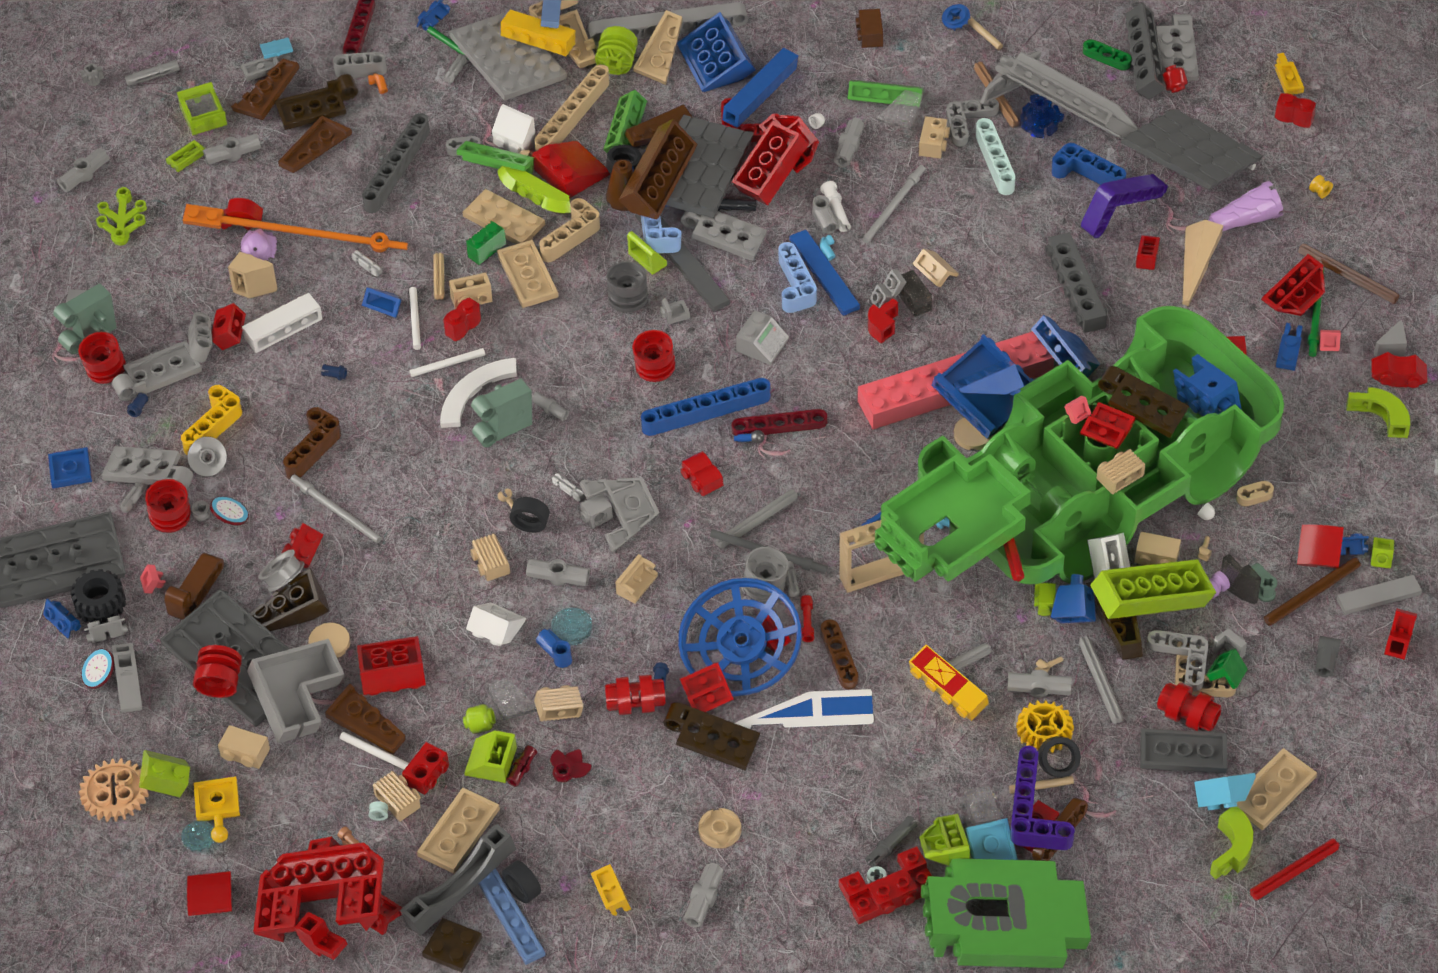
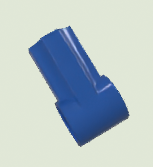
M544 629L539 632L536 643L554 659V664L557 667H568L572 663L570 644L561 640L550 629Z

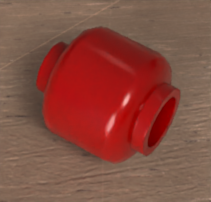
M1176 65L1165 68L1166 72L1162 76L1165 81L1166 90L1175 93L1186 89L1185 86L1188 84L1184 69L1182 67L1177 68Z

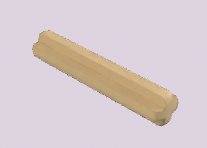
M435 253L433 255L434 298L442 300L445 297L444 255L442 253Z

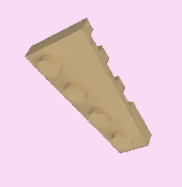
M574 10L560 15L559 21L561 26L576 30L575 45L568 55L580 69L595 64L593 50L587 51L584 40H587L588 37L578 11Z
M667 10L665 11L634 65V72L666 85L683 21L682 16Z

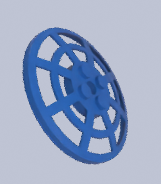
M752 578L731 579L708 588L692 602L686 611L679 630L678 646L680 656L687 671L692 674L696 671L690 663L687 652L700 651L701 657L708 667L713 663L709 659L707 651L719 650L724 657L719 662L722 672L730 663L741 665L742 675L723 672L725 679L742 681V690L731 691L732 696L750 695L771 687L790 670L800 650L802 626L794 604L776 586ZM739 587L758 588L768 591L771 595L766 604L755 600H741ZM731 589L733 601L720 606L712 614L702 607L713 596ZM778 599L784 602L790 610L795 625L783 628L780 618L772 610ZM743 606L754 607L761 611L756 618L744 616ZM734 608L735 617L727 620L725 623L718 619L721 614ZM697 613L706 620L700 632L699 643L686 644L688 628L694 615ZM769 615L775 622L777 630L766 633L762 623ZM711 625L719 630L716 642H706L707 633ZM796 633L794 652L786 665L778 659L784 647L785 637ZM740 636L747 637V641L744 644H737V639ZM778 639L775 654L771 656L764 650L767 641ZM758 658L767 663L761 669L750 673L749 663L754 662ZM772 666L781 671L767 683L751 689L750 679L763 675Z

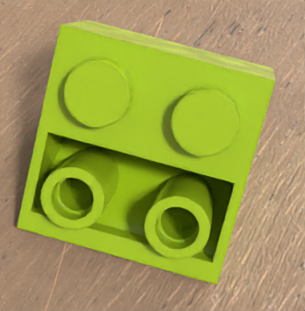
M494 730L476 738L464 775L506 783L517 749L515 734Z

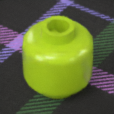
M481 704L466 710L463 723L466 729L469 728L473 734L491 730L493 724L496 723L493 709L489 708L486 704Z

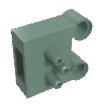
M100 283L70 301L59 304L53 311L54 317L66 328H73V330L63 331L58 337V342L70 354L78 353L79 345L88 335L96 332L110 333L117 328L111 293Z
M522 378L503 387L497 385L494 391L486 395L477 396L471 403V407L482 420L473 427L472 433L483 447H490L496 441L532 425V391Z

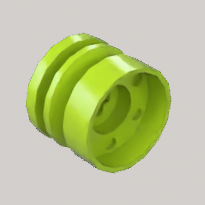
M612 26L606 28L600 36L599 46L595 55L596 64L607 66L609 74L621 75L627 73L633 64L638 45L637 37L632 31L624 27Z

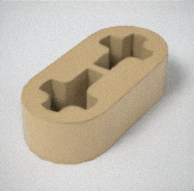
M1260 481L1242 486L1237 491L1236 500L1238 504L1245 507L1268 501L1273 497L1274 486L1268 481Z

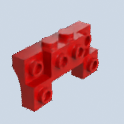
M917 846L897 854V862L902 868L901 870L869 884L865 883L859 871L839 879V888L845 896L858 925L882 914H889L896 908L910 905L915 900L922 898L921 887L925 885L927 877L932 875L927 869V862Z

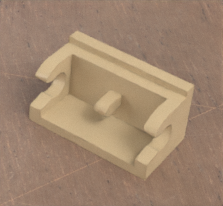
M638 554L617 579L616 594L636 603L658 577V572L653 570L655 564Z

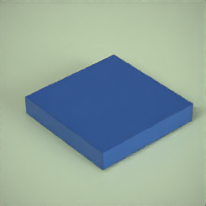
M88 447L48 454L52 489L92 482Z

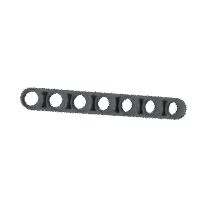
M418 113L411 118L363 191L362 197L366 212L376 213L381 209L428 137L430 128L426 114Z

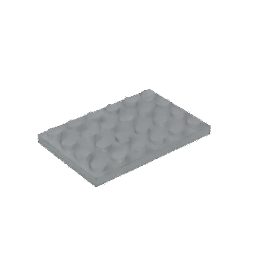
M508 12L450 31V38L504 101L567 79V73L547 50L501 36V21Z

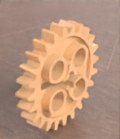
M122 758L118 763L111 759L110 764H107L104 760L102 767L96 764V770H88L89 776H83L84 783H80L81 790L79 795L85 811H89L91 817L97 815L98 820L105 816L106 822L111 817H114L115 822H117L118 816H122L125 820L127 813L134 816L133 810L140 811V804H146L145 797H149L147 789L139 788L141 769H139L138 764L136 763L132 766L131 760L124 764ZM113 775H115V783H116V786H115V794H116V798H117V804H116V805H114V798H113V793H114L113 783H112V776H113Z

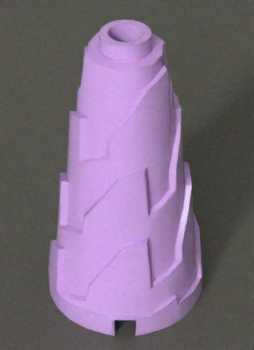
M1266 181L1232 201L1226 207L1212 213L1208 221L1223 225V231L1235 227L1283 216V213L1280 212L1283 210V206L1276 188L1270 190L1269 187L1273 184L1270 181Z

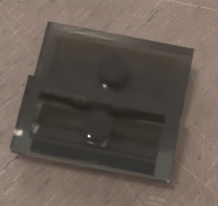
M1230 554L1224 556L1221 572L1229 579L1230 588L1227 590L1248 603L1256 604L1261 577L1249 564L1241 567Z

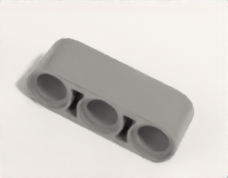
M381 52L340 54L333 58L334 72L337 78L343 74H349L353 78L368 77L373 75V73L384 75L387 72L386 58Z
M202 312L194 313L188 328L190 357L197 362H205L212 347L210 317Z

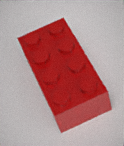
M772 121L732 180V183L741 193L768 206L809 144L801 134Z

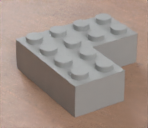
M329 639L252 659L247 669V673L277 743L295 739L297 734L299 737L316 733L322 721L310 694L339 686L344 676Z

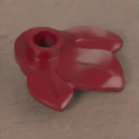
M580 749L571 751L566 755L559 750H555L550 758V763L553 766L552 775L558 782H567L572 778L584 777L589 773L592 765L585 762L582 763L583 757Z

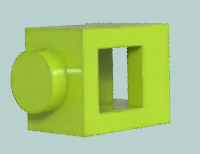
M1035 584L1034 607H1038V615L1051 616L1056 597V584Z

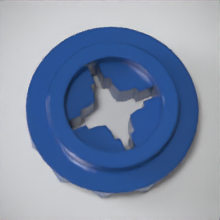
M962 4L948 7L942 15L943 24L948 29L952 28L954 31L956 28L962 29V26L965 24L968 25V20L971 19L969 9ZM954 16H955V17H958V16H959L960 19H959V20H958V19H955V20H954L953 17H954Z

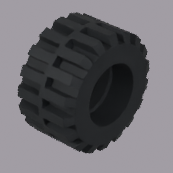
M98 569V571L90 570V573H83L82 577H78L75 580L76 583H73L71 598L77 616L82 618V621H89V623L99 621L100 624H103V622H108L107 618L117 616L118 613L122 614L124 611L123 607L126 606V598L121 580L118 579L115 573L112 574L109 570L104 572L103 569ZM97 595H105L99 599H92Z

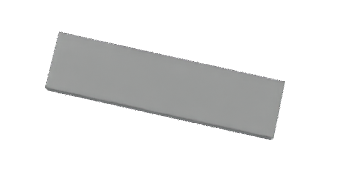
M1411 575L1337 595V601L1344 615L1419 596L1422 593V589L1415 576Z

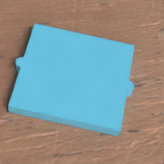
M289 37L260 44L264 59L293 52Z

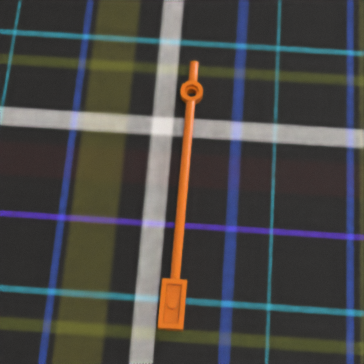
M186 204L182 220L183 224L220 229L221 224L225 223L368 244L373 251L379 253L386 251L388 248L408 249V243L389 240L388 236L382 232H377L371 237L224 216L223 209Z

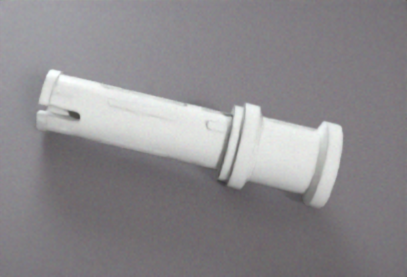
M827 181L821 185L820 190L830 201L829 206L839 224V230L846 232V226L850 229L851 225L841 204L842 197L836 190V183L834 181Z

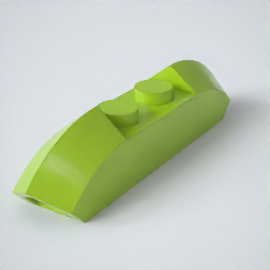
M502 166L497 171L501 182L508 189L519 193L522 197L528 198L546 210L561 214H571L569 195L526 171Z

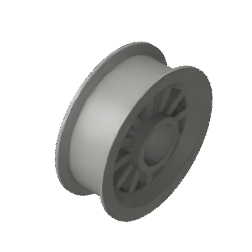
M288 550L278 555L260 572L258 578L267 583L268 591L272 592L280 589L295 578L304 567V562L298 561L294 556V550Z

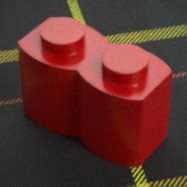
M1281 93L1276 105L1275 118L1281 122L1310 128L1314 120L1316 103L1310 99Z
M469 297L462 300L458 304L457 309L448 312L443 319L445 335L453 341H458L465 337L468 330L475 328L481 321L480 304Z
M703 451L682 461L681 473L686 480L689 479L696 493L699 492L702 496H705L724 486L722 474Z

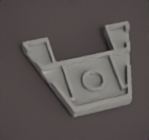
M643 477L617 478V480L598 479L597 481L582 480L579 483L586 499L606 493L623 527L605 536L612 553L617 551L660 513Z

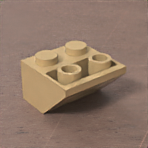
M239 252L228 266L234 293L247 298H253L277 291L274 267L269 261L256 258L251 254Z

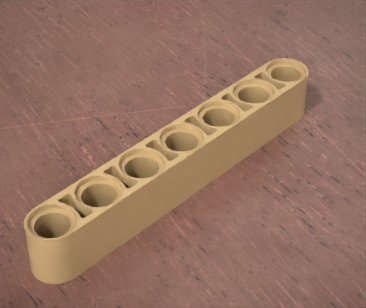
M596 65L535 137V151L549 144L562 143L609 86V70L607 66Z

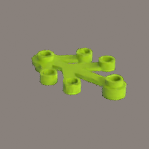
M121 187L116 192L117 201L119 202L118 214L109 209L107 202H100L97 205L98 212L104 214L96 218L97 226L109 232L112 242L118 246L125 245L130 238L129 234L146 223L145 216L139 214L147 210L144 200L136 201L135 208L126 214L127 203L132 200L131 191L126 187ZM107 217L117 224V228L108 223ZM134 218V222L125 227V224Z

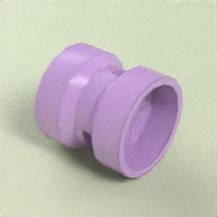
M1217 571L1209 578L1217 592L1212 599L1217 597L1220 591L1224 592L1230 588L1229 579L1221 571Z

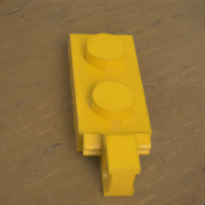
M1285 53L1277 54L1275 70L1284 92L1292 95L1304 93V86L1294 62H1288Z

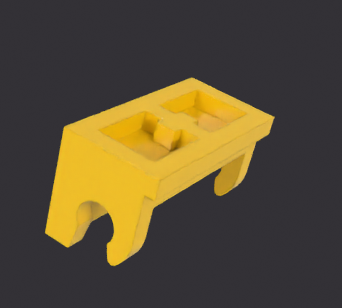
M611 864L590 873L605 908L609 909L612 915L616 916V910L621 907L626 912L631 910Z

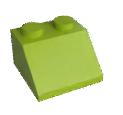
M144 750L139 788L180 798L188 786L190 766L184 759Z

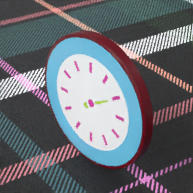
M219 496L215 497L210 503V510L213 515L224 523L242 525L249 518L246 507L233 498Z
M97 649L87 657L81 671L82 682L85 686L96 689L103 686L109 680L115 665L114 656L109 650Z

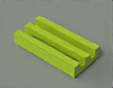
M193 140L167 157L166 163L168 165L171 164L173 169L175 168L177 172H180L204 156L203 150L205 148L196 140Z

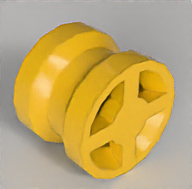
M1318 175L1312 180L1309 190L1313 193L1316 192L1318 197L1323 199L1331 192L1333 183L1326 181L1322 175Z

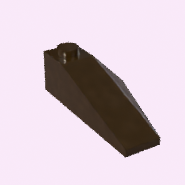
M309 568L299 573L281 591L276 590L272 594L274 597L267 603L260 604L250 615L271 632L314 620L330 612L326 596L313 571Z

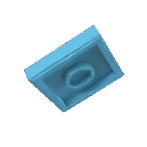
M1008 818L964 828L972 859L1018 860L1014 843L1010 838L1011 830Z

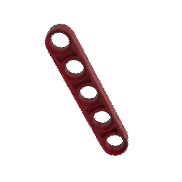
M358 0L343 46V54H347L351 50L355 51V53H361L375 9V0ZM371 1L369 4H364L363 2ZM361 13H367L366 16H359ZM358 25L364 26L361 29L355 28ZM353 38H359L358 41H351Z
M822 409L741 417L732 421L731 429L734 436L738 434H751L756 430L762 431L764 435L821 429L827 425V413ZM821 416L824 420L819 422L815 421L814 418ZM801 418L804 420V422L801 424H797L794 422V420ZM776 421H783L785 424L777 426L774 423ZM763 423L765 424V426L763 428H757L755 427V424ZM743 425L746 428L744 430H737L735 427Z

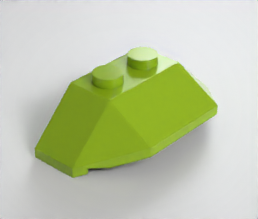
M958 814L937 817L933 821L934 824L928 827L919 837L924 856L927 859L948 866L952 859H970L969 844Z

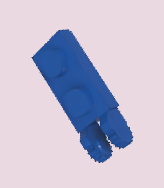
M1286 323L1285 331L1281 338L1276 368L1295 371L1303 326L1298 325L1296 336L1289 335L1291 323Z

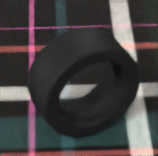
M614 146L607 153L606 168L609 173H612L615 160L628 159L632 161L631 164L635 170L642 154L633 146Z
M521 497L514 501L509 518L511 523L518 529L536 533L546 528L550 511L548 506L538 499ZM522 512H528L537 517L526 516Z
M1051 737L1043 742L1039 748V765L1044 772L1051 776L1060 778L1070 776L1080 765V750L1076 743L1069 738ZM1058 744L1068 747L1072 756L1070 764L1060 770L1051 767L1047 759L1050 748Z
M514 861L502 871L507 887L521 902L527 904L541 894V886L536 876L523 862Z

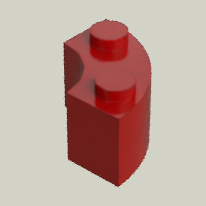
M1386 352L1371 359L1372 378L1382 385L1417 388L1419 385L1428 383L1427 364L1416 354L1400 357Z

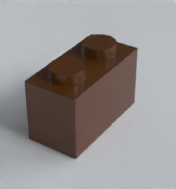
M880 9L859 10L858 17H855L856 28H859L857 30V41H861L862 48L883 47V26Z

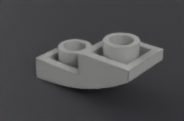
M891 269L885 282L876 285L869 299L880 308L882 304L896 298L906 284L905 279L897 269Z

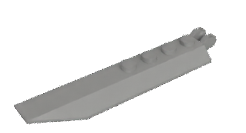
M1022 51L1016 60L1006 55L1001 56L1000 62L995 66V70L1000 74L1006 75L1008 78L1120 139L1126 137L1130 132L1139 129L1118 104Z

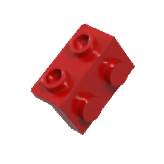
M302 523L298 528L294 527L289 535L291 541L285 545L282 553L294 550V556L298 561H303L304 568L307 569L324 534Z

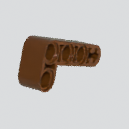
M313 407L307 411V422L311 432L283 459L285 475L288 479L294 474L301 478L340 439L341 429L337 417L319 407Z
M205 552L202 553L180 588L170 586L167 589L164 602L168 615L183 620L200 606L224 567V560L222 558Z

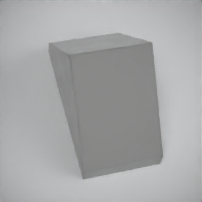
M1402 321L1395 324L1376 342L1374 356L1377 357L1386 352L1396 356L1405 355L1407 341Z

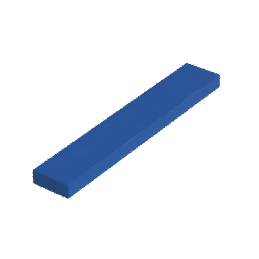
M803 230L790 235L789 241L795 245L799 255L840 313L845 316L859 310L860 304L808 231Z

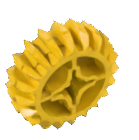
M1037 700L1035 705L1029 703L1028 708L1023 707L1022 713H1019L1018 722H1016L1017 735L1021 737L1022 744L1026 743V746H1033L1037 751L1043 742L1051 737L1059 736L1071 740L1072 732L1074 731L1072 716H1069L1068 710H1063V705L1057 707L1055 701L1052 704H1048L1047 700L1044 703H1040ZM1056 722L1060 725L1061 730L1057 728ZM1029 724H1031L1033 726V729H1035L1034 732L1030 729ZM1062 744L1054 745L1050 748V752L1053 754L1055 748L1060 751Z

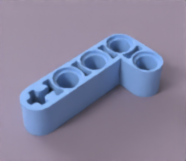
M641 216L644 242L657 253H676L681 249V230L674 227L662 228L660 217L652 219Z
M790 242L780 244L778 248L779 264L791 287L785 288L782 291V309L787 313H793L814 306L817 302V287L795 245Z

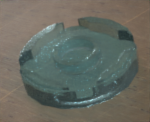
M565 608L553 617L551 628L552 632L561 640L568 642L570 645L582 643L584 639L591 635L592 621L588 613L582 609Z

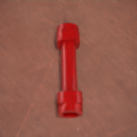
M804 595L800 598V607L803 610L802 641L812 642L814 641V628L812 627L811 620L813 598L810 595Z

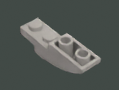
M133 643L113 645L112 653L114 656L121 713L142 710Z

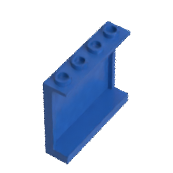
M983 334L980 341L942 374L938 373L934 377L931 386L988 440L1007 423L1012 412L1014 395L961 393L953 385V382L1005 359L1011 361L1006 352L1001 351L991 338H987ZM1015 364L1024 386L1034 381L1033 378H1029L1024 373L1021 366Z

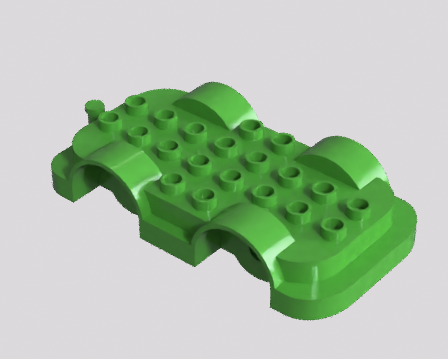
M1157 307L1137 318L1133 341L1124 356L1113 366L1124 370L1178 400L1173 370L1177 369L1190 378L1194 375L1191 358L1198 354L1237 382L1241 409L1237 405H1233L1220 414L1210 413L1202 417L1200 414L1194 413L1189 407L1171 438L1136 420L1118 449H1115L1080 434L1087 418L1077 424L1071 423L1064 407L1066 404L1080 396H1084L1087 399L1092 414L1098 402L1110 406L1108 402L1113 394H1107L1099 388L1098 382L1101 378L1091 382L1067 360L1022 387L1021 392L1014 395L1013 408L1007 423L1000 432L995 434L986 443L981 451L966 458L944 436L939 437L924 447L918 458L917 478L919 480L956 454H959L970 466L991 454L1031 491L1030 505L1019 511L1025 516V530L1014 537L1025 575L1024 579L1019 583L1039 584L1058 575L1064 582L1070 584L1072 574L1083 575V581L1094 576L1088 540L1124 533L1127 546L1139 522L1177 498L1183 496L1191 504H1205L1218 498L1233 487L1251 467L1261 446L1274 438L1279 432L1284 410V400L1279 387L1273 379L1204 317L1181 307ZM1122 391V393L1126 396L1131 395L1128 391ZM1140 400L1142 405H1149L1147 401ZM1157 410L1159 414L1167 415L1165 411ZM1131 449L1145 463L1144 476L1120 491L1118 490L1113 495L1096 479L1097 468L1102 462H1109L1114 459L1117 453H1124ZM949 521V534H951L958 528ZM1002 545L987 556L1012 579Z

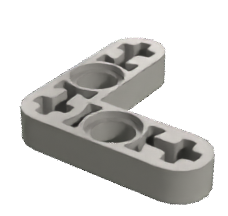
M981 99L951 102L947 105L946 117L950 127L951 140L954 145L962 147L968 143L969 133L966 119L991 117L998 114L999 102L996 99L986 104L980 103ZM975 107L977 108V110L970 111L968 110V108ZM960 122L962 125L955 126L953 123Z
M1159 630L1151 631L1147 637L1148 648L1155 652L1188 656L1184 684L1193 687V691L1200 690L1204 683L1208 641L1204 637ZM1159 639V642L1155 643L1154 640ZM1181 641L1183 645L1175 647L1172 642ZM1194 660H1198L1202 663V665L1199 667H1195L1191 664V662ZM1193 674H1197L1196 683L1192 682Z

